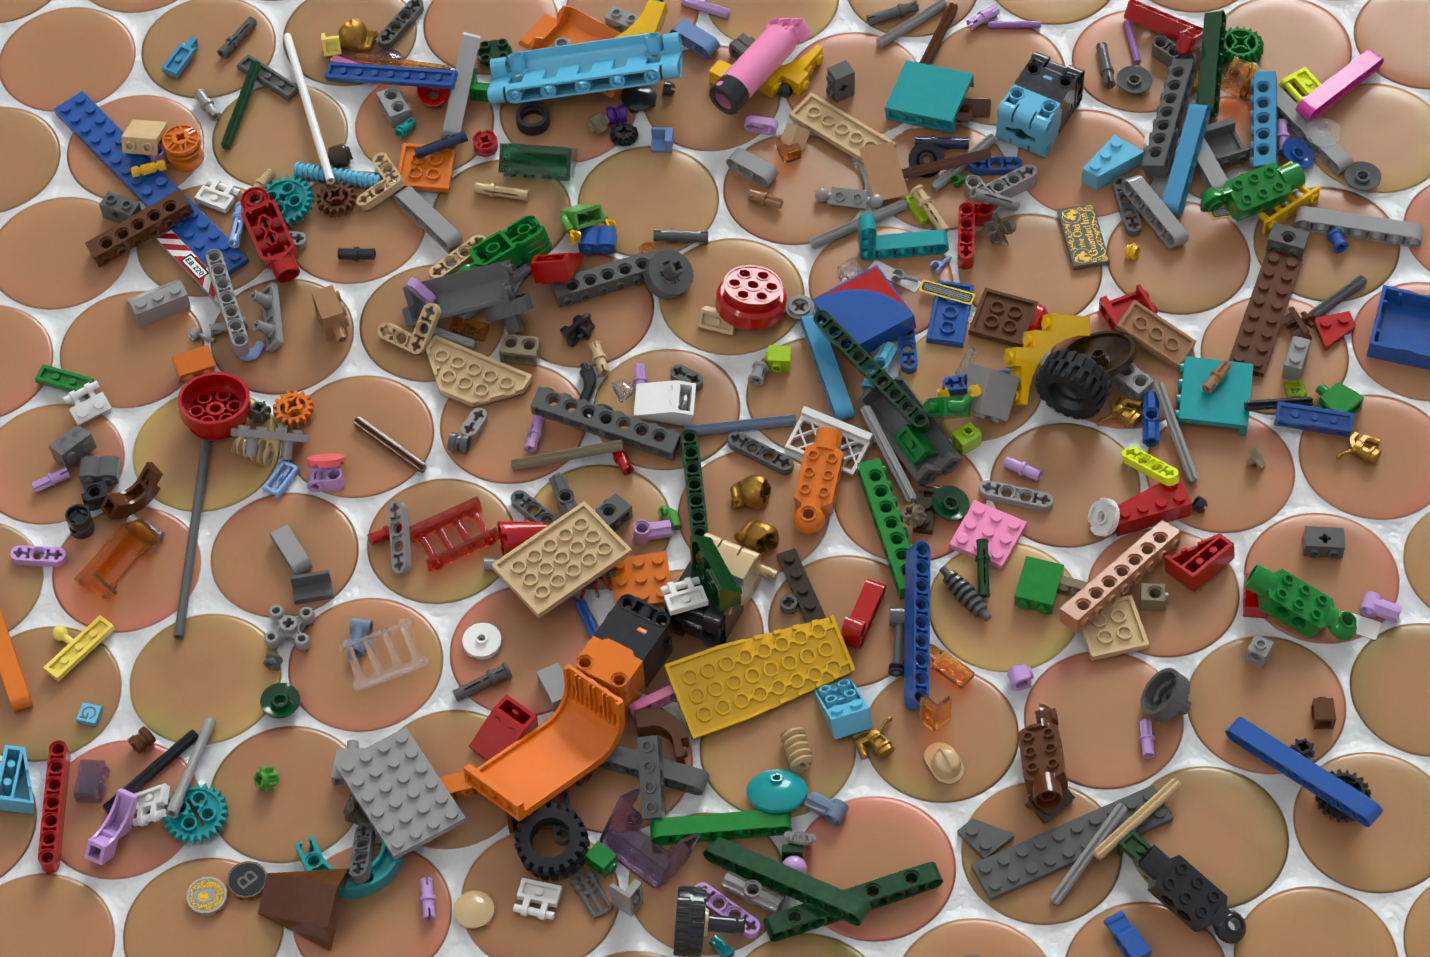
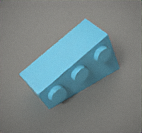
M1113 135L1083 167L1081 182L1094 190H1098L1113 182L1114 178L1122 174L1126 175L1129 173V170L1135 167H1140L1144 151Z
M5 745L0 765V810L35 815L25 747Z

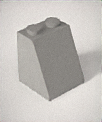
M968 363L967 394H970L968 387L978 384L981 389V394L974 397L971 403V411L975 412L974 416L984 419L985 416H989L988 420L999 423V420L1008 421L1020 377Z

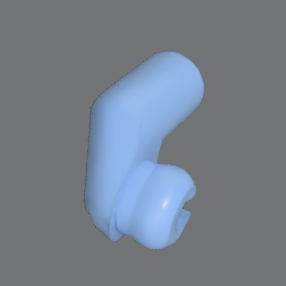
M257 341L254 347L250 348L247 356L239 358L245 361L256 360L265 344Z

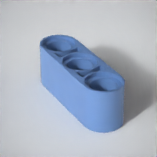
M682 19L670 30V33L680 32L682 45L705 59H708L720 48V43L714 36L686 19Z

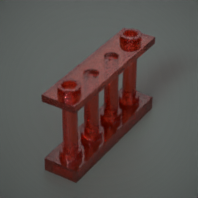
M477 496L409 527L411 542L414 544L420 541L429 556L426 559L429 573L499 541L496 527L488 530L479 513H482V508ZM473 518L482 534L471 538L462 521ZM455 526L464 542L453 546L444 529ZM438 534L447 550L436 554L427 537Z

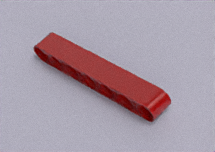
M62 740L52 742L48 751L38 848V861L42 870L47 874L55 873L60 867L71 759L68 747Z

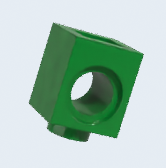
M599 841L585 854L586 865L604 878L609 873L612 874L618 867L617 854Z

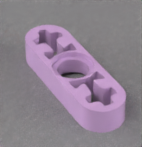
M18 545L12 548L10 552L12 561L16 565L61 567L67 562L66 552L60 547ZM37 553L44 554L43 558L38 560L34 559V556Z

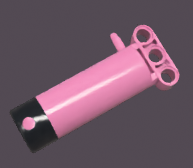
M774 18L766 24L767 28L756 38L751 46L710 89V99L720 111L729 115L736 114L794 51L795 45L798 42L808 40L812 36V32L804 18Z

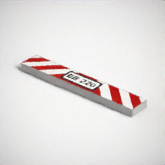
M172 230L156 238L157 243L219 307L208 267Z

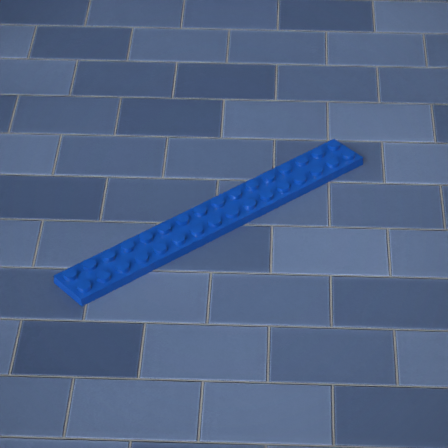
M83 91L54 108L55 114L146 207L179 189L159 170L151 174H140L138 177L132 176L131 167H140V165L152 161L143 154L122 152L121 136L124 132ZM185 195L194 214L168 228V230H172L206 266V253L212 249L222 252L229 276L249 263L248 258L238 248H231L228 245L229 238Z

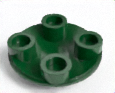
M504 38L482 41L477 57L483 65L490 67V59L507 57L508 59V55L512 53V48Z

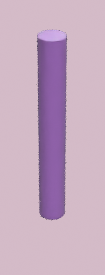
M1126 20L1124 21V27L1134 64H1140L1141 59L1131 22Z
M988 21V28H1041V21Z

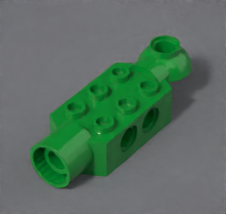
M1257 563L1245 580L1243 587L1257 595L1259 609L1309 639L1315 637L1325 627H1328L1333 636L1345 641L1353 639L1357 633V620L1351 612L1337 610L1332 598L1284 569L1274 573Z

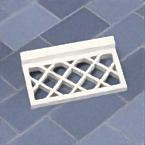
M804 406L801 411V417L790 435L785 449L804 456L805 447L814 444V442L806 444L805 436L816 435V431L820 427L837 429L842 433V438L846 440V444L841 445L840 450L849 448L851 455L844 457V462L850 459L854 461L852 470L843 466L842 472L854 477L857 471V463L862 462L868 448H871L874 442L873 434ZM803 422L810 424L812 430L802 433L801 426ZM802 438L803 446H792L794 440ZM856 444L864 446L861 452L853 454L851 446Z

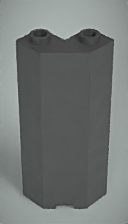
M509 259L422 281L421 283L437 297L434 304L439 305L441 308L439 318L441 319L513 300L515 298V267ZM405 286L403 291L408 306L403 308L402 311L406 325L409 327L416 325L421 311L426 304ZM429 309L431 315H434L433 309Z
M895 376L891 377L923 409L922 402L905 379ZM875 388L866 389L858 400L862 407L865 405L871 406L892 449L916 482L929 484L935 481L934 477L942 473L944 475L951 473L963 460L933 418H929L931 428L924 434L938 451V455H927L919 465H914L894 438L905 424H910ZM895 394L892 399L899 398L901 394ZM907 407L905 412H910L913 407ZM925 419L919 420L917 424L922 425Z

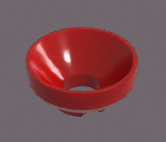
M417 87V97L426 107H440L448 99L449 89ZM432 91H435L439 94L438 98L435 100H431L428 97L429 93Z
M1038 303L1028 331H1042L1041 322L1043 315L1048 314L1044 305Z

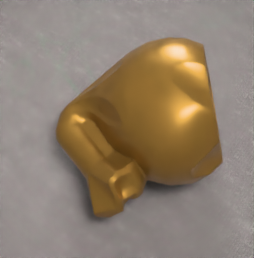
M355 18L342 25L338 31L341 46L349 50L361 52L370 51L374 40L379 35L375 30H367L366 25L361 20Z
M754 474L734 483L730 488L732 496L730 508L737 510L744 505L753 509L765 507L771 494V485L768 483L767 478L760 474Z
M749 520L740 531L733 535L735 540L745 542L748 549L761 555L773 551L779 544L778 530L767 521Z

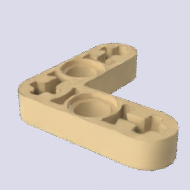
M384 152L376 154L372 160L383 180L360 194L356 199L357 205L363 211L370 210L404 186V179ZM392 169L390 173L385 174L387 170ZM384 189L382 193L377 194L379 190Z
M434 303L424 305L413 333L392 323H382L378 327V335L382 339L413 354H423L430 343L440 318L441 308ZM429 309H433L434 315H431ZM424 323L429 328L426 334H423L421 331V326ZM385 328H388L389 331L395 332V333H394V335H392V334H386V332L384 331V329H385ZM401 333H404L406 336V341L403 344L399 342V335ZM415 343H419L421 348L417 349Z

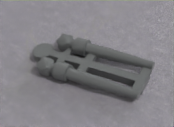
M577 867L578 872L574 874V878L570 879V884L574 887L576 894H579L594 919L608 914V912L613 910V907L600 886L597 876H594V871L592 869L586 871L588 878L585 879L583 868ZM589 881L591 882L592 886H594L593 888H590L588 884ZM581 885H584V887H585V889H586L587 891L583 892L584 889L582 888ZM598 891L607 908H602L593 892ZM587 895H590L591 899L593 900L595 906L599 911L598 913L595 914L589 900L586 897Z

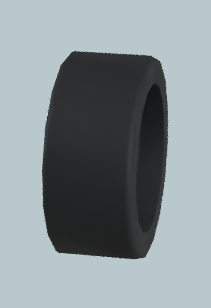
M539 102L522 104L516 111V125L519 131L529 136H536L545 132L550 125L547 107ZM529 114H539L543 117L541 121L534 124H529L522 120Z

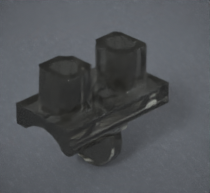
M993 213V220L984 222L986 232L989 234L992 244L1002 241L1003 246L1009 245L1005 234H1012L1016 230V223L1012 219L1001 222L998 213Z

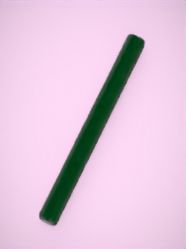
M252 61L221 141L222 148L230 149L261 68L259 61Z

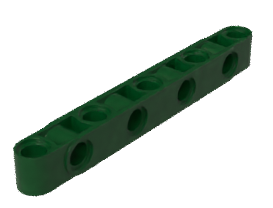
M927 862L845 889L844 891L863 898L871 905V910L935 889L942 885L943 879L936 863ZM912 880L915 881V883L911 884L908 883V881ZM874 893L876 896L872 897L869 894ZM803 903L764 918L763 924L770 941L774 942L841 921V919ZM793 919L799 920L796 923L791 922Z

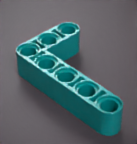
M863 214L858 218V247L862 260L870 261L944 254L949 250L947 233L944 230L877 235L875 218L872 214Z

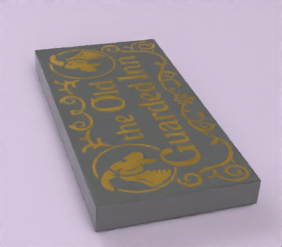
M1088 204L1057 209L1073 270L1109 265L1110 260L1094 205Z

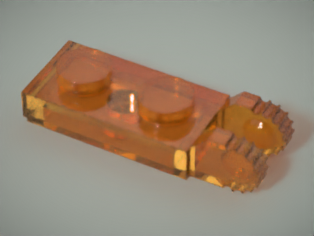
M930 644V653L936 657L934 659L930 656V666L962 689L974 677L975 672L945 650L942 651L937 646Z

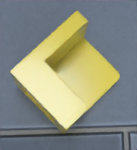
M321 33L324 56L342 54L339 35L325 37V33Z

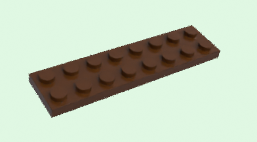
M1270 250L1266 251L1228 361L1253 364V375L1264 377L1303 259Z

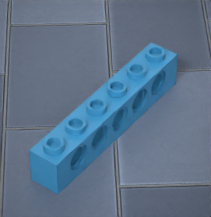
M1276 71L1254 72V79H1251V90H1254V95H1251V106L1254 105V110H1251V121H1254V126H1251V137H1254V141H1251V152H1254V157H1251V168L1257 169L1270 163L1277 165Z

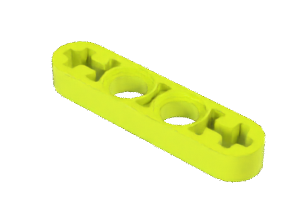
M1128 447L1122 451L1124 463L1166 486H1173L1179 482L1178 470L1136 447Z

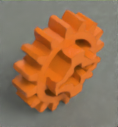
M288 390L287 395L281 393V399H275L276 404H273L274 418H276L278 423L282 422L283 427L289 424L290 428L295 424L297 427H300V423L307 424L306 419H312L311 414L314 413L313 401L309 395L305 396L304 391L298 394L297 390H294V393H290Z

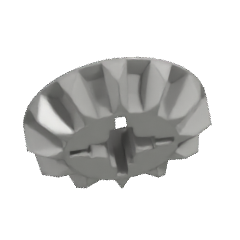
M795 295L787 300L785 312H787L789 318L793 317L796 321L802 316L814 313V302L805 295ZM797 307H799V308L803 307V311H802V310H798V311H797Z
M784 832L783 838L789 843L812 845V843L816 842V836L808 832Z

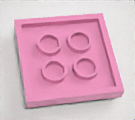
M974 500L949 543V548L975 559V556H977L976 540L980 538L988 539V553L991 556L989 565L1002 570L1024 532L1027 522Z

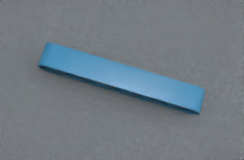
M1190 104L1162 200L1173 215H1182L1210 117L1209 105Z
M814 314L800 317L802 330L833 418L843 420L854 417L853 406L830 341L817 328L813 319Z

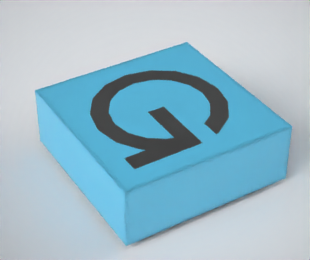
M83 702L76 718L77 723L96 727L103 711L102 706Z

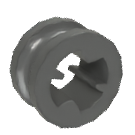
M790 594L784 595L780 599L781 611L785 614L796 612L798 607L797 598ZM787 602H791L790 607H787Z
M267 653L263 664L268 669L277 671L281 667L280 664H282L283 658L275 653Z

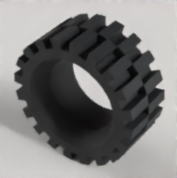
M545 803L541 806V810H535L532 812V815L525 817L523 824L518 823L517 829L519 833L515 832L514 838L517 843L514 844L521 862L527 871H531L533 876L538 877L540 875L541 879L546 881L549 876L553 881H559L558 876L560 875L567 879L569 878L568 872L572 871L574 874L578 872V864L583 867L585 864L584 856L589 851L587 846H590V840L582 819L578 817L573 809L569 811L568 806L563 804L559 808L557 803H551V808H548ZM559 824L570 831L568 847L561 854L553 857H545L536 853L533 850L535 834L546 825Z

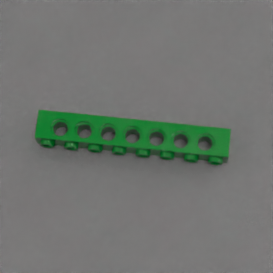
M880 458L857 463V475L899 599H905L906 551L912 546V543H908V530L906 527H903L901 511L898 512L896 508L898 507L896 496H892L891 491H893L891 481H887L886 466L881 464Z

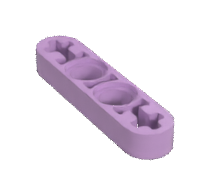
M701 882L694 886L707 890L706 908L711 913L729 916L732 912H737L741 915L740 918H745L743 936L753 939L760 934V922L751 914L707 883ZM715 901H722L724 906L720 909L714 908L713 903ZM747 925L750 926V927L753 926V925H755V930L750 929V930L748 931V930H747Z

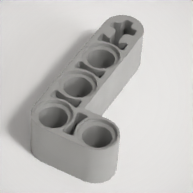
M1026 164L988 184H985L979 176L970 175L965 180V195L971 202H982L970 198L971 189L976 187L982 190H992L993 193L1012 198L1035 186L1037 168L1034 165Z

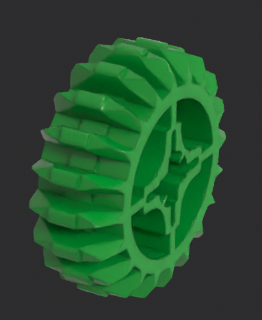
M1237 26L1235 29L1230 27L1229 30H1226L1223 64L1227 63L1228 67L1232 65L1236 69L1237 67L1243 68L1252 62L1257 63V61H1260L1264 52V43L1261 36H1258L1257 31L1252 32L1251 28L1247 30L1245 26L1243 28Z

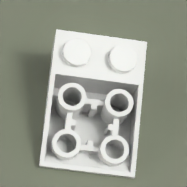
M679 380L636 384L633 417L680 426L690 425L694 415L696 384Z

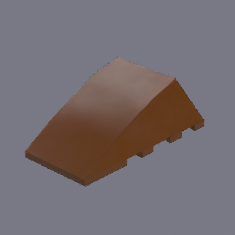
M349 868L267 873L258 914L331 950L336 931L331 929L339 889L346 888Z

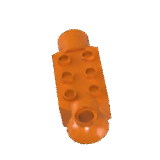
M830 427L818 428L814 444L805 447L794 494V503L797 510L793 516V523L800 532L814 533L819 531L824 525L825 516L833 513L844 466V453L840 450L843 435L837 429ZM808 515L813 516V517L810 518V519L804 518V517H806V516H808Z

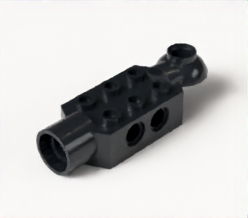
M1154 844L1141 857L1136 867L1149 878L1148 891L1194 932L1212 925L1217 937L1225 943H1238L1244 938L1246 934L1245 919L1238 912L1227 908L1228 896L1181 855L1170 858ZM1229 921L1234 924L1235 930L1229 927Z

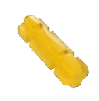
M162 159L158 160L157 163L150 162L142 164L140 167L134 166L131 167V174L133 177H138L140 174L146 175L155 173L157 170L163 171L166 170V164Z

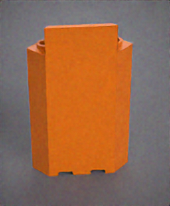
M562 6L558 12V18L545 13L522 37L519 45L528 50L552 47L553 42L561 37L569 39L572 44L615 38L622 32L572 6ZM624 88L601 91V93L611 98H620Z

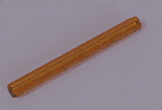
M357 53L354 56V61L360 64L450 70L448 65Z

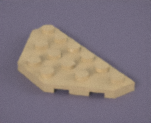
M434 335L426 347V353L440 394L471 407L523 394L533 380L531 374L437 335Z

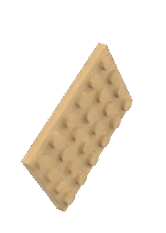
M584 501L501 557L491 566L538 618H541L632 555V549Z

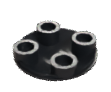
M650 85L625 88L622 92V103L631 113H638L656 105L657 95Z

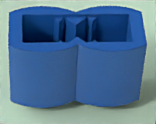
M588 226L579 229L581 233L580 243L578 242L579 253L585 255L595 253L610 255L616 253V227Z

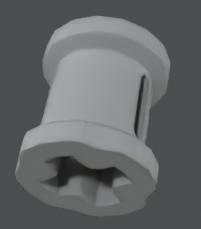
M755 361L752 365L753 370L748 377V381L753 385L762 386L769 366L762 361Z

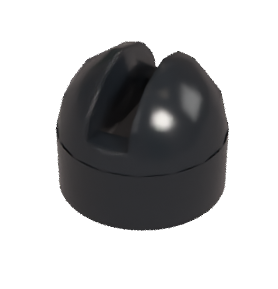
M664 81L663 95L671 96L675 93L674 90H671V88H676L672 82Z
M785 82L777 94L788 98L791 96L793 89Z
M1197 496L1192 503L1191 509L1202 513L1205 511L1203 507H1208V503L1203 497Z

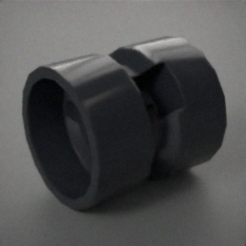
M75 504L67 509L65 518L71 535L77 539L90 537L95 530L89 508L83 504Z

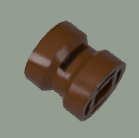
M143 726L138 730V734L128 738V742L137 753L142 754L146 750L147 745L154 744L156 739Z

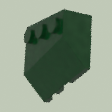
M691 535V570L696 577H699L700 584L718 611L721 613L740 604L742 589L733 579L712 538Z

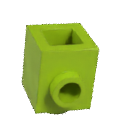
M769 345L768 352L764 354V363L769 366L768 371L790 372L791 346Z
M969 422L952 432L951 443L963 456L981 446L982 432L978 427Z

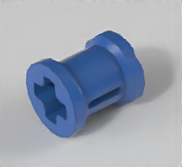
M1333 229L1326 235L1327 240L1331 241L1335 253L1343 252L1349 246V243L1342 236L1343 232L1341 229Z

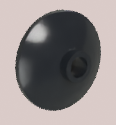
M920 142L909 153V166L925 164L923 162L924 157H929L930 162L944 159V153L933 142ZM940 171L921 175L920 177H933Z

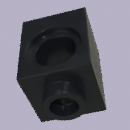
M106 480L84 485V494H81L84 505L88 504L90 511L100 509L106 495L109 493Z

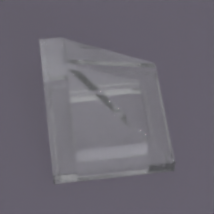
M621 379L611 384L621 403L635 393V386L626 379Z

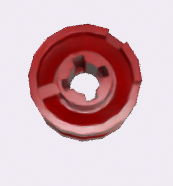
M486 129V131L481 132L480 130L474 134L472 140L474 152L477 155L489 157L497 152L498 141L493 131Z

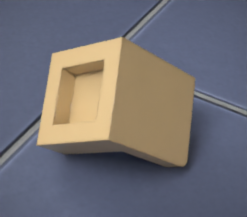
M786 123L780 143L803 151L810 130L799 125Z

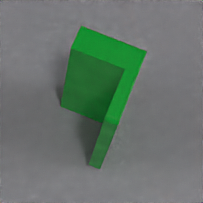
M905 424L894 437L914 465H919L927 455H938V451L924 433L917 432L911 425Z

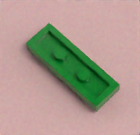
M42 364L35 377L36 383L67 392L77 391L83 388L84 384L94 382V379L45 364Z

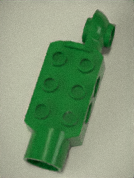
M1296 162L1283 167L1270 163L1225 181L1221 190H1216L1215 187L1206 189L1201 193L1200 209L1202 212H1213L1224 205L1231 217L1239 222L1286 203L1292 190L1305 185L1304 172Z

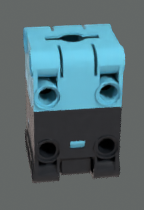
M1034 51L1029 62L998 106L995 137L1045 158L1054 141L1082 100L1085 71L1070 64L1065 67L1051 61L1050 56Z

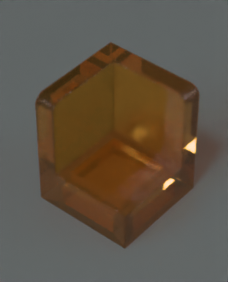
M780 137L776 138L777 150L784 164L801 159L799 143L785 145Z

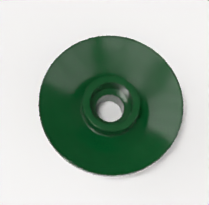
M942 486L935 491L932 497L933 509L943 519L950 521L960 520L969 511L970 502L968 496L958 487Z
M276 683L264 690L260 698L263 712L269 717L276 719L292 715L300 704L298 690L288 683Z

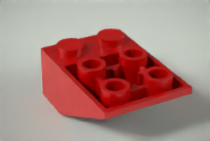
M558 253L535 255L530 263L534 282L549 284L551 282L566 283L570 281L584 254Z
M506 694L492 709L470 743L469 748L488 761L538 727L537 715Z

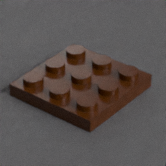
M985 288L969 327L968 335L1022 348L1024 332L1029 330L1038 301Z

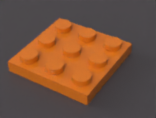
M403 143L398 172L405 183L400 190L411 186L415 191L449 193L457 153L456 146L452 149L447 148L417 159L414 148L426 144Z
M666 551L632 555L610 569L615 604L622 595L630 594L655 607L665 606L664 595L669 593L662 595L660 587L666 586L667 583L671 582Z

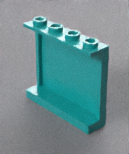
M906 60L885 105L886 119L954 133L956 129L955 119L969 88L974 87L973 74Z
M1185 356L1184 364L1180 363L1179 374L1183 375V378L1178 381V390H1181V394H1177L1176 405H1179V410H1175L1179 427L1181 422L1236 428L1239 429L1238 436L1246 437L1249 411L1244 409V402L1251 398L1253 364L1228 361L1231 364V368L1223 377V382L1219 383L1211 394L1203 391L1201 386L1209 378L1211 371H1215L1224 360Z

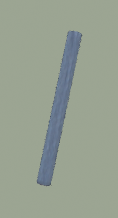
M790 414L686 425L683 430L693 429L698 435L792 426L796 425V416Z

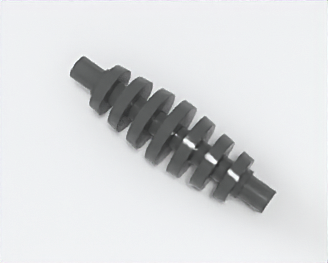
M946 566L941 567L939 571L944 576L943 582L947 585L952 595L956 597V600L962 606L967 607L968 611L973 612L974 616H981L985 621L990 620L991 615L986 611L988 606L983 602L975 588L967 580H964L961 575H958L956 571H949Z

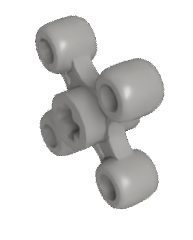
M280 605L272 606L269 610V617L280 626L276 631H269L265 634V645L269 649H276L280 642L286 639L294 640L298 650H307L311 645L310 638L306 633H301L300 628L305 624L309 625L314 622L315 613L313 609L303 607L299 614L294 617L291 615L286 616L283 607Z

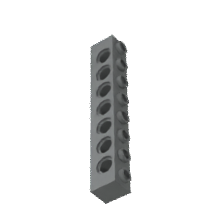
M1173 59L1171 66L1168 67V78L1164 81V92L1161 93L1160 106H1157V116L1153 120V131L1149 134V145L1145 148V159L1141 162V168L1144 170L1146 178L1168 177L1197 73L1194 59Z
M539 386L530 405L531 412L534 415H540L543 418L612 441L622 440L624 445L671 461L674 460L681 443V434L674 429H665L657 423L644 422L639 417H630L621 411H612L603 405H594L585 399L579 400L567 393L555 392L549 387L543 388ZM553 402L558 403L556 406H550ZM570 408L576 409V410L573 411V412H568V411H567V410L570 409ZM587 414H592V415H593V416L590 417V418H586V417H585ZM605 420L611 421L608 424L602 423ZM622 426L628 427L626 430L620 429ZM640 432H645V433H646V434L643 435V436L638 435V433H640ZM657 438H663V439H664V440L661 441V442L656 441Z

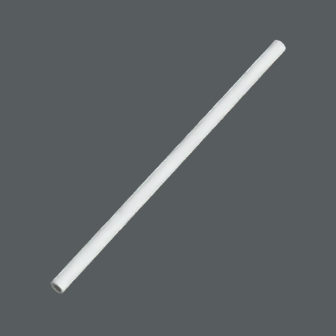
M285 33L283 40L327 184H333L335 178L293 39L290 33Z

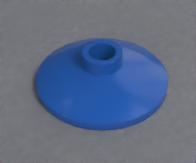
M1295 137L1284 141L1282 151L1288 161L1298 163L1302 169L1309 168L1314 163V153L1305 141Z

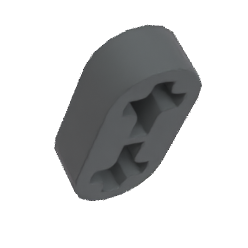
M674 365L671 368L670 376L672 381L679 380L690 383L692 381L696 384V391L703 387V377L701 374L683 365Z

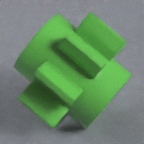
M260 767V772H256L254 775L255 785L259 787L260 791H273V786L279 783L278 773L274 771V767Z

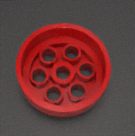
M745 265L736 267L726 274L724 280L718 286L715 307L719 316L726 323L736 328L753 331L764 330L775 326L783 319L787 295L781 279L773 271L761 266Z
M210 372L196 376L189 380L179 392L178 408L181 420L195 436L201 439L217 441L232 437L231 428L238 429V425H245L251 412L249 388L242 379L225 372Z

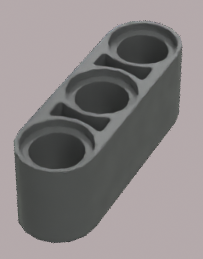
M1157 36L1153 39L1151 54L1167 67L1171 66L1173 59H1194L1196 65V58L1192 54L1178 52L1175 50L1176 44L1168 38Z

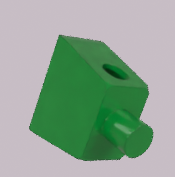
M1321 383L1315 391L1321 396L1318 408L1356 413L1362 408L1364 397L1341 383H1336L1331 388Z

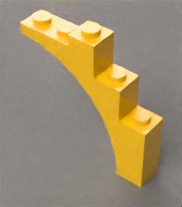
M648 0L638 19L626 31L615 38L653 32L660 33L668 13L666 3Z
M817 44L799 59L780 65L757 91L772 98L786 82L792 87L793 93L800 95L804 90L808 89L810 85L809 76L824 59L823 47ZM718 60L709 70V82L715 84L732 65Z
M1057 313L1043 315L1041 322L1042 331H1026L1023 337V348L1013 347L1005 349V368H1011L1010 375L1020 377L1012 406L1028 405L1029 388L1034 372L1039 362L1051 348L1068 338L1090 336V317Z

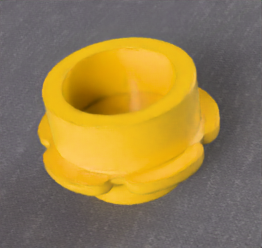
M1136 243L1127 245L1124 253L1127 260H1136L1140 253V247Z

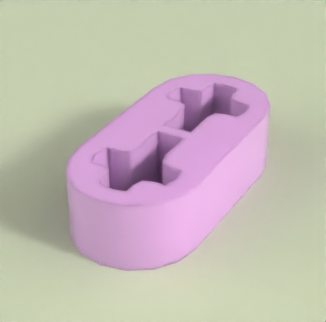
M749 115L745 118L743 127L748 132L774 135L778 128V122L773 118Z
M411 277L405 285L425 304L434 303L437 299L416 278Z

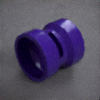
M624 104L618 105L615 108L606 107L607 117L610 121L609 125L615 124L618 121L621 123L627 122Z

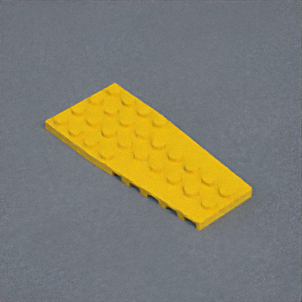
M833 615L820 620H812L809 623L793 625L790 628L774 630L771 633L755 635L752 638L721 644L663 666L692 740L750 720L855 670Z

